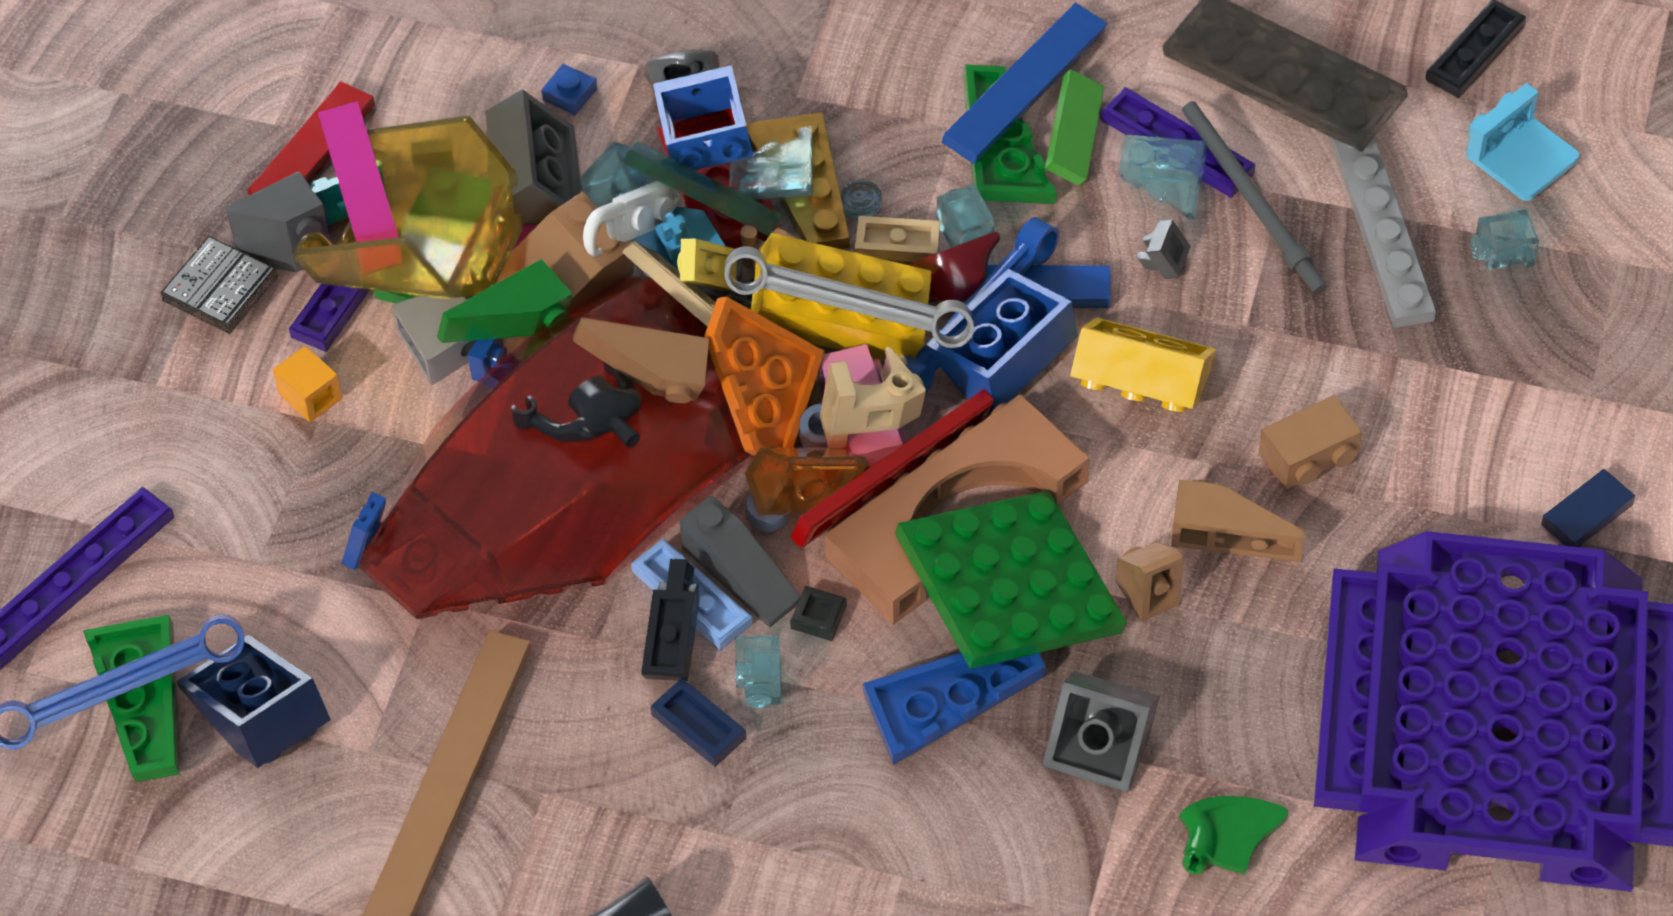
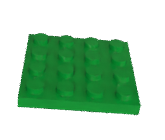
M1049 490L898 523L894 534L970 669L1121 634L1127 624V621Z

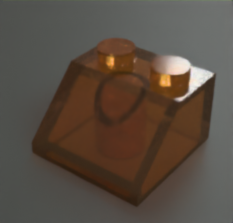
M807 446L804 448L760 447L745 475L758 515H803L862 474L868 466V461L864 456L840 448H819L817 446Z

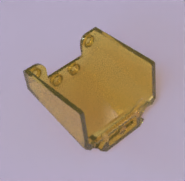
M470 116L368 129L369 140L399 237L356 242L349 220L337 245H332L321 233H307L302 237L292 255L310 277L320 284L443 299L476 295L496 284L523 230L521 215L514 214L512 189L517 186L516 171Z

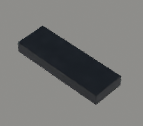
M1491 0L1428 68L1425 80L1459 99L1525 26L1526 16L1497 0Z

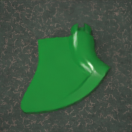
M1242 796L1210 797L1187 806L1179 815V819L1188 831V839L1182 860L1184 869L1191 874L1199 875L1205 872L1208 865H1214L1245 875L1252 853L1264 839L1285 823L1288 817V810L1272 802Z

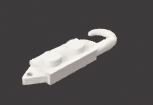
M656 181L613 198V202L595 209L585 223L583 242L587 253L593 257L603 254V250L597 248L595 244L597 231L602 224L606 223L607 232L611 239L626 242L655 230V226L665 222V215L670 212L673 213L683 196L672 189L671 183Z

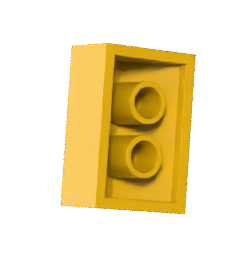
M1097 317L1081 328L1070 377L1081 379L1080 385L1089 389L1104 391L1105 386L1121 390L1120 395L1124 398L1143 402L1146 397L1162 401L1161 407L1165 409L1186 412L1187 408L1193 409L1200 402L1217 349Z

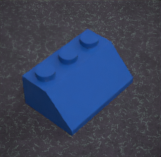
M1008 268L967 306L972 313L974 331L971 339L966 344L958 348H947L940 345L933 337L926 344V349L965 397L970 399L985 389L994 399L993 405L990 408V411H993L1001 403H1008L1078 337L1072 301ZM959 313L940 333L946 336L959 335L968 325L966 318Z

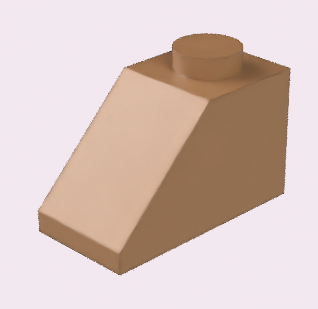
M1154 542L1143 548L1134 547L1118 558L1116 583L1140 621L1180 605L1184 556L1180 550Z

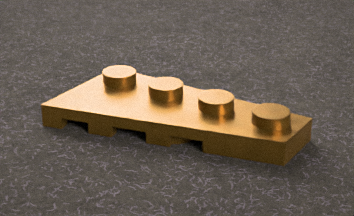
M823 113L746 123L750 144H752L757 153V159L763 170H766L771 178L777 196L783 200L787 207L789 217L801 239L838 249L850 248V237Z

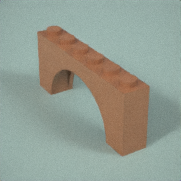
M1020 394L1009 403L1004 402L998 405L984 421L977 426L972 425L966 428L956 441L944 449L935 450L924 464L912 472L903 473L896 479L893 486L879 496H871L857 512L829 529L824 534L825 558L894 625L926 601V589L894 534L899 522L926 517L933 509L950 497L969 489L989 485L1017 486L1036 493L1049 490L1056 503L1059 504L1088 483L1090 458Z

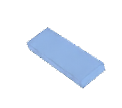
M663 538L631 563L632 572L652 590H657L659 582H667L670 559L686 558ZM694 566L693 584H698L700 596L696 630L721 651L753 625L752 616Z

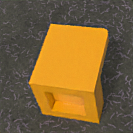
M302 347L272 369L279 395L309 423L342 400L338 375L308 347Z

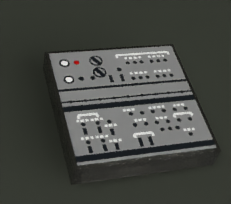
M208 236L160 293L163 302L231 334L277 279L278 274L275 267Z

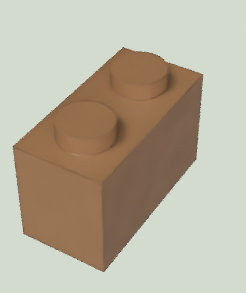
M1333 395L1262 428L1259 454L1285 490L1298 484H1308L1314 481L1321 473L1336 466L1344 467L1350 464L1359 456L1362 430L1337 397Z

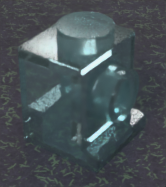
M1527 209L1480 217L1478 219L1476 235L1471 236V250L1475 260H1484L1487 270L1523 263L1527 268L1533 267L1535 264L1539 239Z
M735 637L736 688H744L746 705L753 708H763L769 705L781 704L780 637Z

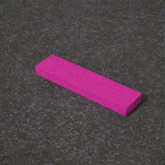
M358 101L318 112L365 272L405 261Z

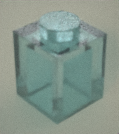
M975 184L961 189H952L943 195L937 196V221H941V231L950 248L994 232V218Z

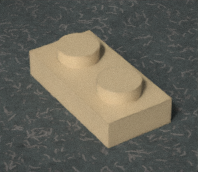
M859 216L855 253L889 261H918L939 253L941 221Z

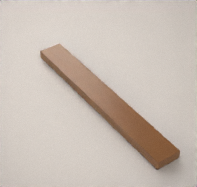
M493 630L488 631L362 916L416 915L530 654L531 642L529 640Z

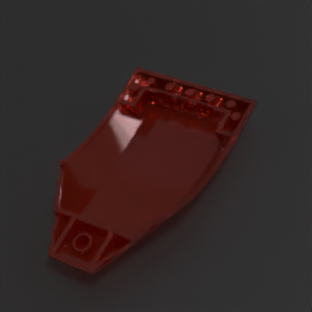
M645 275L619 280L569 311L568 317L551 329L547 327L536 335L531 336L474 384L431 430L358 564V568L414 618L433 617L444 611H465L469 609V604L496 599L498 604L530 599L537 594L552 595L563 593V587L590 582L592 587L605 585L606 578L667 518L717 478L751 456V454L744 451L709 349L705 387L696 401L673 403L668 401L665 396L653 395L633 381L642 398V408L640 411L626 421L640 435V440L634 447H626L612 431L590 441L560 442L546 436L535 428L523 430L514 425L511 406L515 405L518 410L527 411L525 397L527 396L535 398L538 413L547 416L553 421L565 424L578 419L576 413L568 406V399L571 392L584 381L595 376H602L611 385L618 388L614 376L606 373L603 361L573 342L574 332L581 318L698 337L705 336L707 326L650 276Z

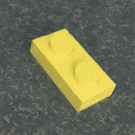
M696 238L681 239V252L677 259L680 281L718 291H733L725 280V261L728 255L735 249ZM735 261L730 267V273L735 280L737 272V261Z

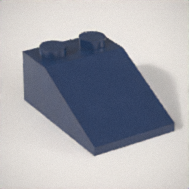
M247 635L244 637L243 650L235 659L223 663L208 660L176 682L180 690L235 752L259 768L266 763L276 760L283 751L301 739L312 736L319 727L331 719L313 678L252 636ZM236 643L227 648L226 650L222 651L221 653H226L230 651L236 645Z

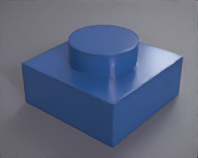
M563 63L541 89L542 100L576 116L597 90V80Z
M502 338L475 341L468 354L472 380L488 384L494 371H499L503 367L507 356V348L504 347Z

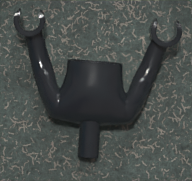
M603 361L606 373L614 376L618 388L611 385L602 376L592 377L577 386L571 392L568 399V406L578 416L577 420L565 424L553 421L547 416L538 413L537 402L532 396L525 397L527 411H520L515 405L511 406L512 420L519 429L535 428L546 436L560 442L590 441L612 431L626 447L631 448L639 442L640 435L626 421L640 411L642 408V398L631 379Z

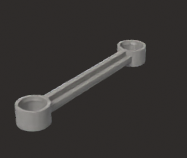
M748 246L733 250L725 261L726 283L730 289L738 294L750 295L764 288L931 331L934 339L940 345L947 348L961 347L973 335L974 323L972 313L964 303L958 300H946L939 303L936 307L769 264L759 250ZM742 258L755 260L760 265L762 271L758 279L751 283H741L735 280L730 273V267L735 261ZM947 312H958L966 318L968 325L959 335L946 336L937 329V320L940 316Z

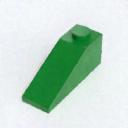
M540 259L443 312L437 338L441 343L534 336L547 328L550 330L555 329L566 320L573 293L551 268Z

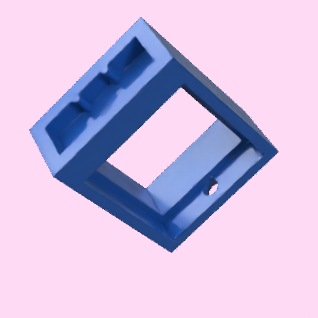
M732 65L653 84L674 175L753 157ZM695 88L700 89L698 92H692ZM732 108L735 125L676 138L673 122Z

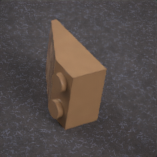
M581 192L552 211L485 277V283L491 287L542 259L573 293L568 308L569 317L634 273V263L622 253L629 240L623 242L611 239L607 232L606 223L599 227L595 239L596 247L601 248L603 254L593 257L587 253L583 242L584 227L589 215L598 207L584 192ZM547 328L534 336L538 338L550 329Z

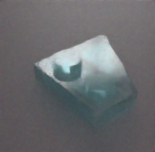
M811 126L799 129V137L782 145H779L777 140H774L753 152V157L730 162L729 191L731 201L813 195V134Z
M1125 135L1118 173L1124 181L1136 188H1143L1152 198L1161 203L1166 202L1181 211L1182 216L1195 220L1207 147L1205 141Z

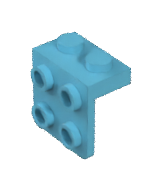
M1525 83L1514 93L1508 92L1494 109L1486 115L1484 113L1478 115L1473 120L1468 130L1470 136L1466 158L1523 201H1530L1577 164L1579 152L1534 118L1539 92L1528 83Z

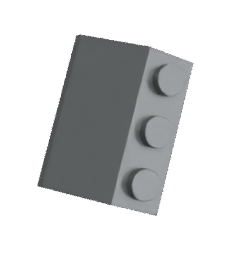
M523 89L485 111L486 137L490 154L489 168L493 184L492 199L495 207L501 213L507 214L520 224H540L552 211L582 192L575 131L572 124Z

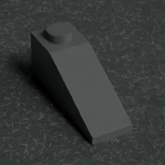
M713 495L709 496L679 520L682 549L769 628L797 606L801 596L742 521Z

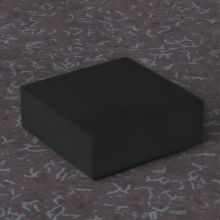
M805 586L790 620L791 629L832 641L847 607V599Z

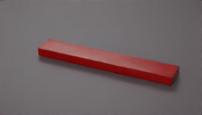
M985 389L981 390L801 515L790 538L799 548L805 547L861 508L871 496H878L891 487L903 473L912 472L921 466L935 450L946 448L956 441L966 428L972 425L977 426L981 423L993 405L994 399Z

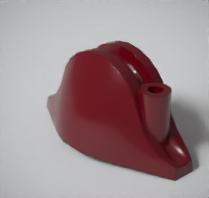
M995 231L907 264L931 271L928 303L936 300L941 302L958 300L965 303L987 279L988 261L992 251L1000 241V235Z

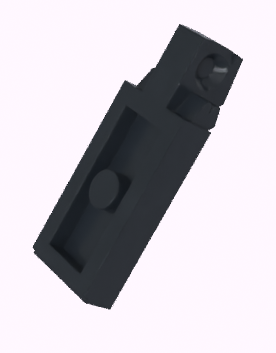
M670 559L667 582H659L658 589H653L641 671L646 679L679 681L680 679L688 681L700 596L698 584H693L694 566H691L687 559Z

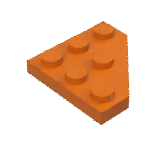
M729 297L717 298L704 338H709L708 349L744 451L776 468L787 467L800 429V419L806 410L825 351Z

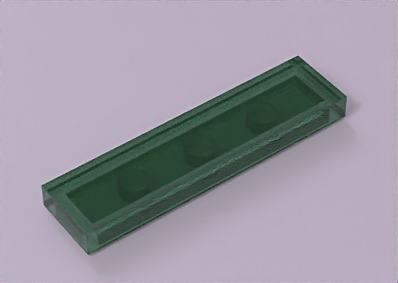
M638 141L629 148L623 162L626 165L745 225L754 226L757 231L767 236L776 230L783 217V214Z

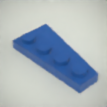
M958 653L863 683V693L894 765L1043 678L1046 667L1040 653L970 669L963 655Z

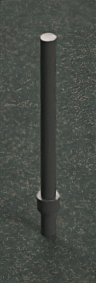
M1195 101L1187 103L1182 108V112L1283 251V260L1293 273L1298 272L1313 295L1322 293L1327 288V284L1312 265L1313 258L1303 244H1297Z

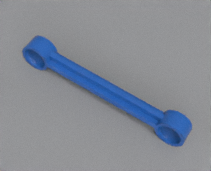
M1037 217L1030 218L1021 228L1016 238L1015 248L964 304L968 306L1008 268L1023 275L1033 263L1037 265L1044 264L1057 247L1060 235L1058 228ZM956 312V313L948 320V322L939 330V332H940L948 323H950L959 313ZM925 346L915 358L912 356H906L905 358L907 360V368L921 378L926 389V395L932 385L934 373L940 366L929 354Z
M217 614L211 616L202 624L197 635L28 705L17 700L6 701L0 704V715L7 711H19L30 721V726L27 733L20 739L11 740L0 734V746L11 750L20 749L32 740L36 729L207 658L220 663L229 662L235 659L243 650L245 641L243 628L234 617L226 614ZM227 624L238 633L237 643L230 651L216 653L206 646L205 635L213 625Z

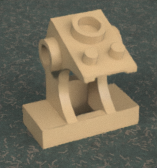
M886 347L885 364L880 373L883 382L875 385H861L852 381L847 361L830 363L820 410V419L829 449L846 448L848 435L895 430L920 417L926 389L921 378L907 368V360L903 355L897 356L891 347Z

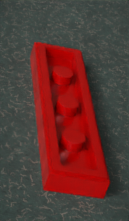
M340 81L248 188V194L251 195L298 171L309 184L331 158L318 112L358 101L364 119L375 106L374 97Z

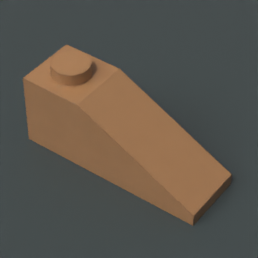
M581 318L574 332L573 342L653 395L665 396L668 401L673 403H688L696 401L705 387L709 338L588 318Z
M1179 479L1171 546L1301 562L1305 538L1304 530L1222 484H1213L1205 480L1188 481Z

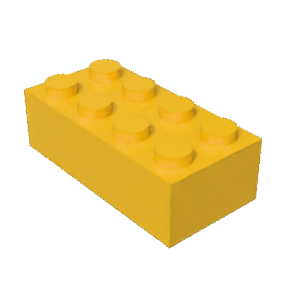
M775 233L769 235L760 250L769 264L928 304L930 270ZM757 262L754 281L758 279L762 272ZM764 288L752 294L750 310L812 344L837 350L867 344L871 357L880 360L886 359V347H891L897 356L903 355L904 357L912 356L915 358L924 345L926 330Z

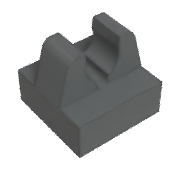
M1172 219L1158 221L1155 231L1147 234L1143 239L1148 247L1147 251L1138 253L1137 258L1145 269L1160 271L1164 279L1179 278L1191 246Z

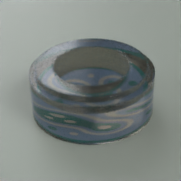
M852 181L841 192L844 214L851 219L858 220L859 216L875 217L881 210V190L871 181Z

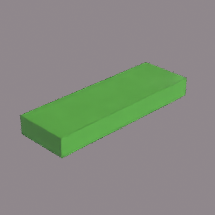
M1070 69L1063 76L1045 169L1080 186L1087 179L1104 86Z

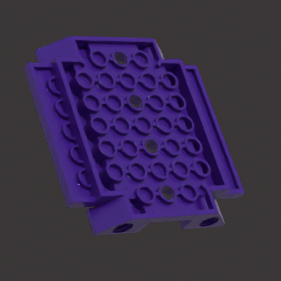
M1426 531L1378 550L1376 573L1334 568L1313 807L1366 812V814L1358 816L1354 861L1447 871L1450 853L1540 863V882L1632 892L1634 846L1628 842L1673 847V604L1648 602V592L1642 591L1643 578L1607 551L1592 548ZM1506 576H1515L1524 583V586L1517 589L1508 588L1501 582V579ZM1501 651H1511L1519 656L1520 661L1515 664H1506L1500 661L1496 654ZM1500 727L1508 728L1515 733L1517 738L1509 742L1500 741L1493 735L1492 731ZM1494 806H1502L1508 809L1513 817L1507 821H1497L1489 815L1488 810Z

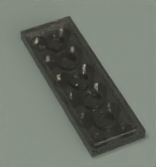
M1200 0L1162 45L1165 56L1360 152L1365 150L1408 97L1407 86L1228 0Z

